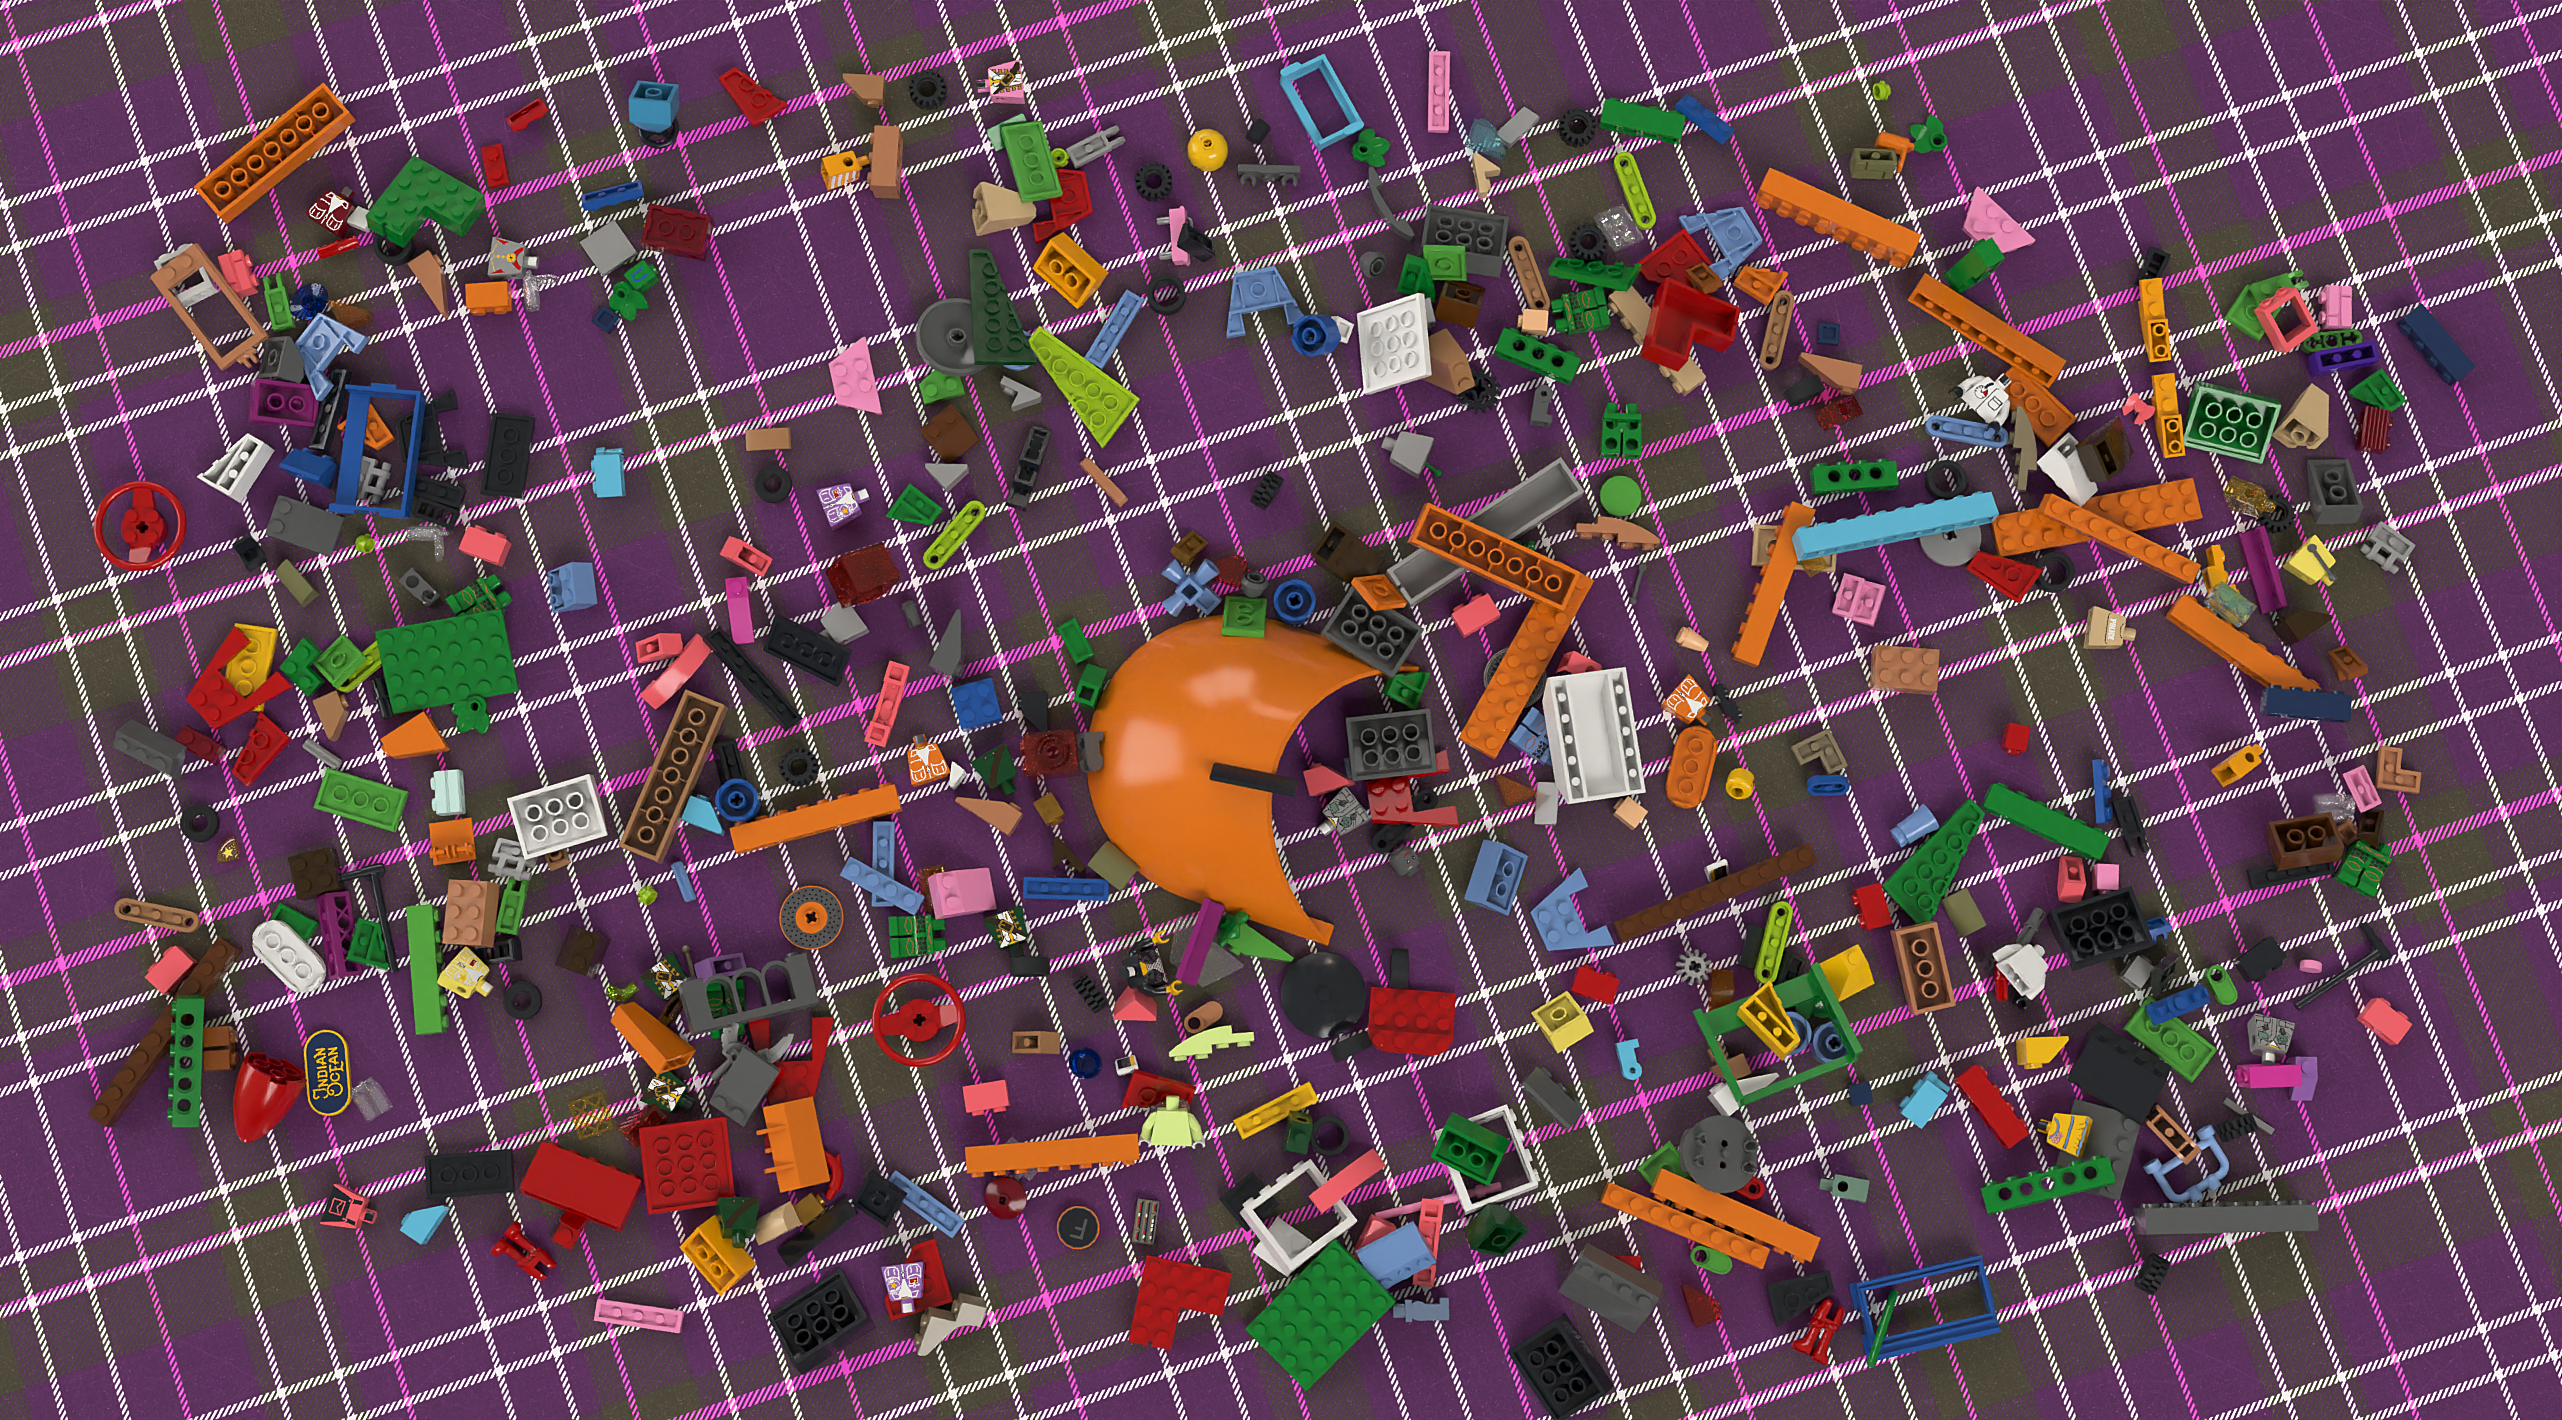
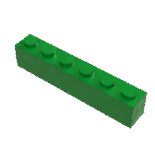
M1997 782V784L1993 783L1989 786L1980 809L2094 862L2101 860L2110 839L2109 836L2105 835L2106 832L2104 830L2085 826L2086 822L2077 818L2072 820L2066 817L2067 814L2061 810L2055 809L2053 811L2047 808L2048 805L2038 800L2035 802L2027 799L2028 795L2019 791L2014 793L2008 790L2009 787L2005 784Z

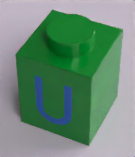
M644 260L623 274L635 291H639L642 294L659 282L656 276L659 272L652 263L647 265Z

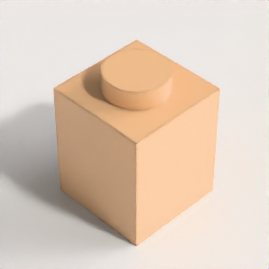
M1523 309L1522 315H1518L1517 327L1521 328V334L1546 335L1548 311Z
M1629 796L1625 800L1620 798L1613 807L1616 810L1613 815L1631 830H1634L1648 813L1647 810Z

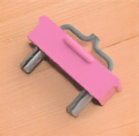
M1180 206L1177 209H1169L1170 217L1157 218L1158 225L1170 224L1172 251L1159 253L1160 260L1172 259L1175 265L1186 264L1189 266L1190 254L1178 248L1177 241L1182 225L1184 223L1188 224L1189 220L1190 226L1193 227V221L1190 217H1187L1185 208Z

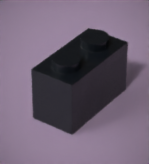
M2270 936L2258 942L2232 961V963L2247 983L2252 981L2257 983L2267 976L2265 973L2268 970L2272 969L2274 971L2282 966V960L2287 956L2274 938Z

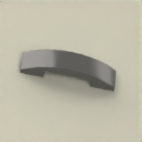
M1373 166L1370 167L1368 171V187L1376 211L1395 234L1410 243L1413 242L1415 238L1414 232L1405 218L1397 222L1379 193L1382 190L1383 182Z

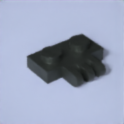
M2172 952L2166 958L2163 957L2158 965L2152 967L2150 971L2152 995L2158 996L2168 987L2170 977L2175 974L2180 955Z

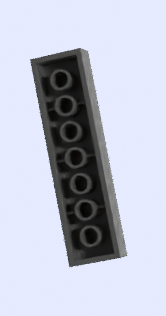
M2310 1200L2289 1201L2290 1205H2288V1201H2268V1205L2267 1201H2247V1206H2245V1202H2225L2226 1206H2224V1202H2204V1207H2202V1203H2183V1207H2181V1203H2161L2162 1208H2159V1204H2140V1208L2133 1209L2135 1234L2154 1235L2319 1231L2317 1205H2310Z

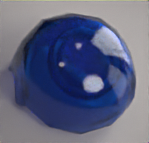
M1088 1047L1074 1050L1069 1057V1068L1077 1078L1089 1080L1095 1078L1101 1072L1102 1058L1097 1051Z

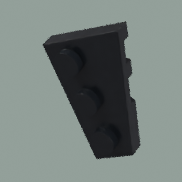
M1830 1270L1766 1284L1776 1327L1835 1292Z

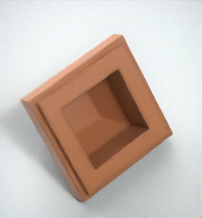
M2349 819L2337 826L2341 839L2347 846L2358 839L2356 837L2358 828Z

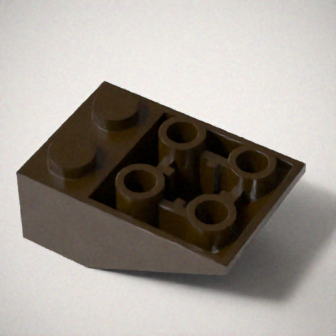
M2119 416L2114 417L2075 445L2090 482L2109 481L2123 470L2134 453Z
M1335 521L1332 522L1310 554L1311 561L1350 587L1353 586L1351 582L1354 577L1375 575L1385 561L1383 557Z

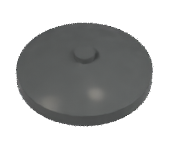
M961 298L944 299L932 304L923 312L917 323L915 341L920 356L931 368L945 375L963 377L976 374L988 366L974 365L970 300Z

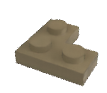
M1829 728L1790 747L1799 766L1818 757L1827 775H1831L1848 766Z

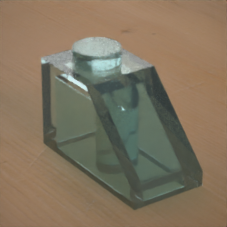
M1474 119L1465 147L1503 161L1506 150L1495 126L1491 125L1488 120Z

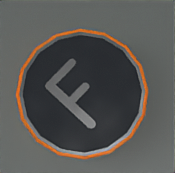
M1074 1206L1067 1209L1061 1214L1057 1222L1059 1239L1064 1245L1072 1249L1089 1247L1096 1241L1099 1235L1100 1224L1098 1218L1092 1210L1086 1207Z

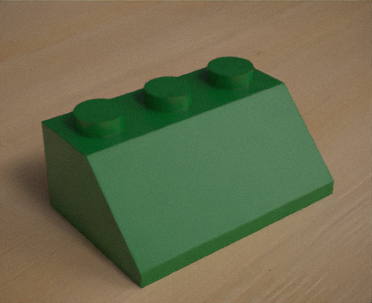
M1452 1112L1431 1154V1158L1489 1186L1510 1140Z

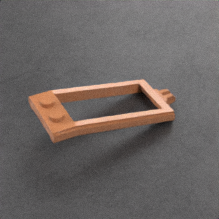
M199 243L193 244L151 275L150 278L221 370H226L237 361L240 364L244 363L247 368H251L253 365L249 358L255 364L259 362L255 355L258 352L256 347L270 336L213 264ZM201 267L205 268L255 333L224 357L172 291L174 287Z

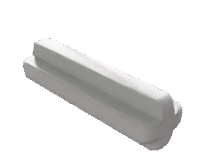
M307 739L302 746L333 769H338L342 763L341 759L311 739Z

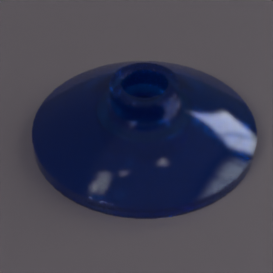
M309 283L299 288L290 301L292 315L299 320H309L316 317L327 305V290L318 283Z

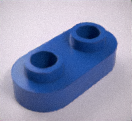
M1815 775L1806 782L1807 791L1813 796H1839L1847 793L1850 789L1848 778L1842 775Z

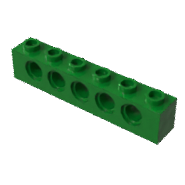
M176 995V1001H172L171 1014H176L175 1023H171V1036H175V1044H170V1057H174V1065H169V1078H173V1087H169L168 1100L173 1101L172 1108H168L167 1121H172V1127H199L204 995ZM189 1013L193 1015L194 1019L190 1023H184L181 1021V1017ZM190 1035L193 1040L190 1044L185 1045L180 1042L181 1037ZM182 1057H190L192 1059L191 1064L188 1066L181 1065L179 1061ZM182 1078H189L191 1080V1084L187 1087H181L178 1082ZM182 1099H187L190 1101V1105L187 1108H180L178 1102Z
M2103 1154L2090 1157L2091 1161L2083 1163L2082 1160L2070 1162L2069 1167L2061 1168V1165L2049 1167V1172L2040 1174V1171L2037 1170L2027 1173V1177L2019 1179L2017 1175L2006 1178L2004 1183L1998 1184L1997 1181L1985 1183V1187L1981 1188L1988 1215L2116 1184L2109 1157L2104 1158ZM2087 1168H2093L2096 1170L2097 1175L2093 1179H2087L2084 1176V1171ZM2066 1173H2072L2075 1176L2073 1184H2065L2062 1179ZM2046 1178L2054 1181V1186L2050 1190H2046L2041 1186L2042 1181ZM2027 1183L2033 1187L2031 1194L2024 1195L2020 1192V1187L2023 1184ZM2002 1189H2009L2012 1195L2010 1199L2002 1200L1999 1197V1192Z

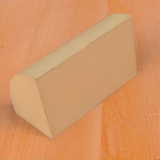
M791 1201L758 1218L754 1231L758 1245L769 1242L801 1225Z

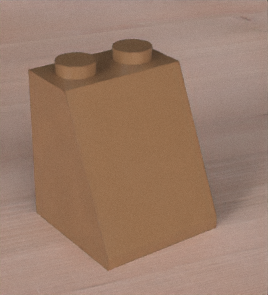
M1445 328L1429 336L1432 375L1421 379L1454 394H1459L1474 387L1475 382L1467 356L1449 331Z

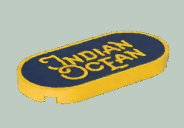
M321 1030L314 1033L307 1040L304 1047L307 1098L315 1112L325 1116H334L342 1113L352 1100L349 1047L344 1037L337 1032Z

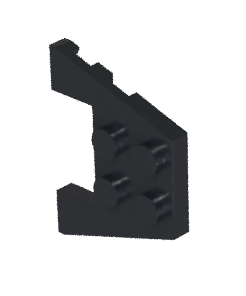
M453 389L425 405L418 464L470 469L465 449L444 453L437 414L459 409L456 392ZM414 411L395 421L402 461L404 463L408 461Z

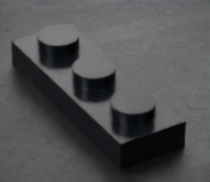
M406 470L399 487L400 492L404 491ZM416 474L413 496H421L460 510L467 490Z

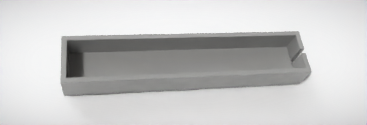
M1560 457L1465 520L1513 541L1581 498L1584 490ZM1418 549L1389 568L1386 576L1396 589L1400 588L1399 592L1406 599V605L1410 609L1468 570L1425 550Z

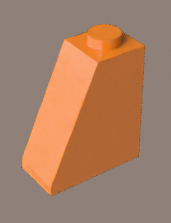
M424 711L380 739L383 743L381 746L383 752L387 757L391 756L395 759L435 754L450 750L433 720Z

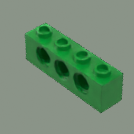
M1514 328L1503 329L1493 354L1496 357L1570 386L1581 360L1577 357V354L1571 351L1563 352L1558 350V347L1554 344L1547 343L1546 345L1539 342V339L1534 336H1523ZM1519 343L1524 347V350L1516 351L1513 345ZM1539 351L1542 353L1543 358L1536 359L1532 353ZM1559 359L1562 362V366H1554L1552 360Z
M1882 458L1878 459L1877 462L1869 463V460L1856 461V464H1848L1847 461L1837 462L1836 465L1828 466L1827 463L1815 464V467L1810 470L1812 496L1894 490L1898 486L1896 461ZM1871 470H1874L1879 474L1878 479H1874L1870 476ZM1849 472H1855L1858 475V480H1852L1849 477ZM1828 474H1835L1838 481H1830Z

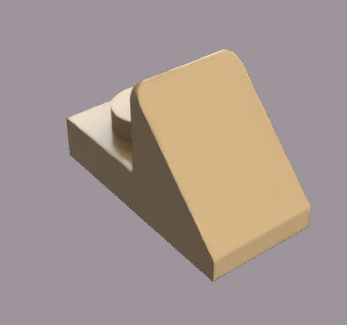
M1473 153L1472 165L1478 199L1487 198V193L1491 190L1489 178L1486 177L1498 176L1501 169L1480 154Z

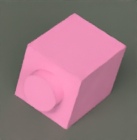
M2093 865L2092 891H2099V895H2103L2119 889V865Z

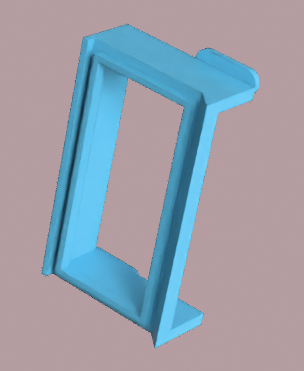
M1325 54L1302 65L1299 62H1295L1281 70L1280 85L1318 152L1362 130L1364 123ZM1318 68L1350 123L1344 129L1324 139L1321 137L1291 83Z

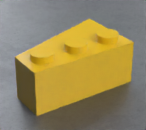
M1769 980L1739 1007L1737 1016L1781 1060H1784L1798 1047L1800 1038L1789 1016H1787L1780 998L1777 997L1771 980Z

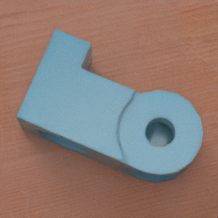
M1638 1039L1615 1043L1621 1073L1628 1080H1636L1642 1073V1068L1637 1063L1634 1048L1639 1047Z

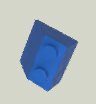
M294 448L281 462L279 467L289 475L329 490L339 469V466L334 463L333 458L322 455V457L315 456V452L307 448H302V451Z

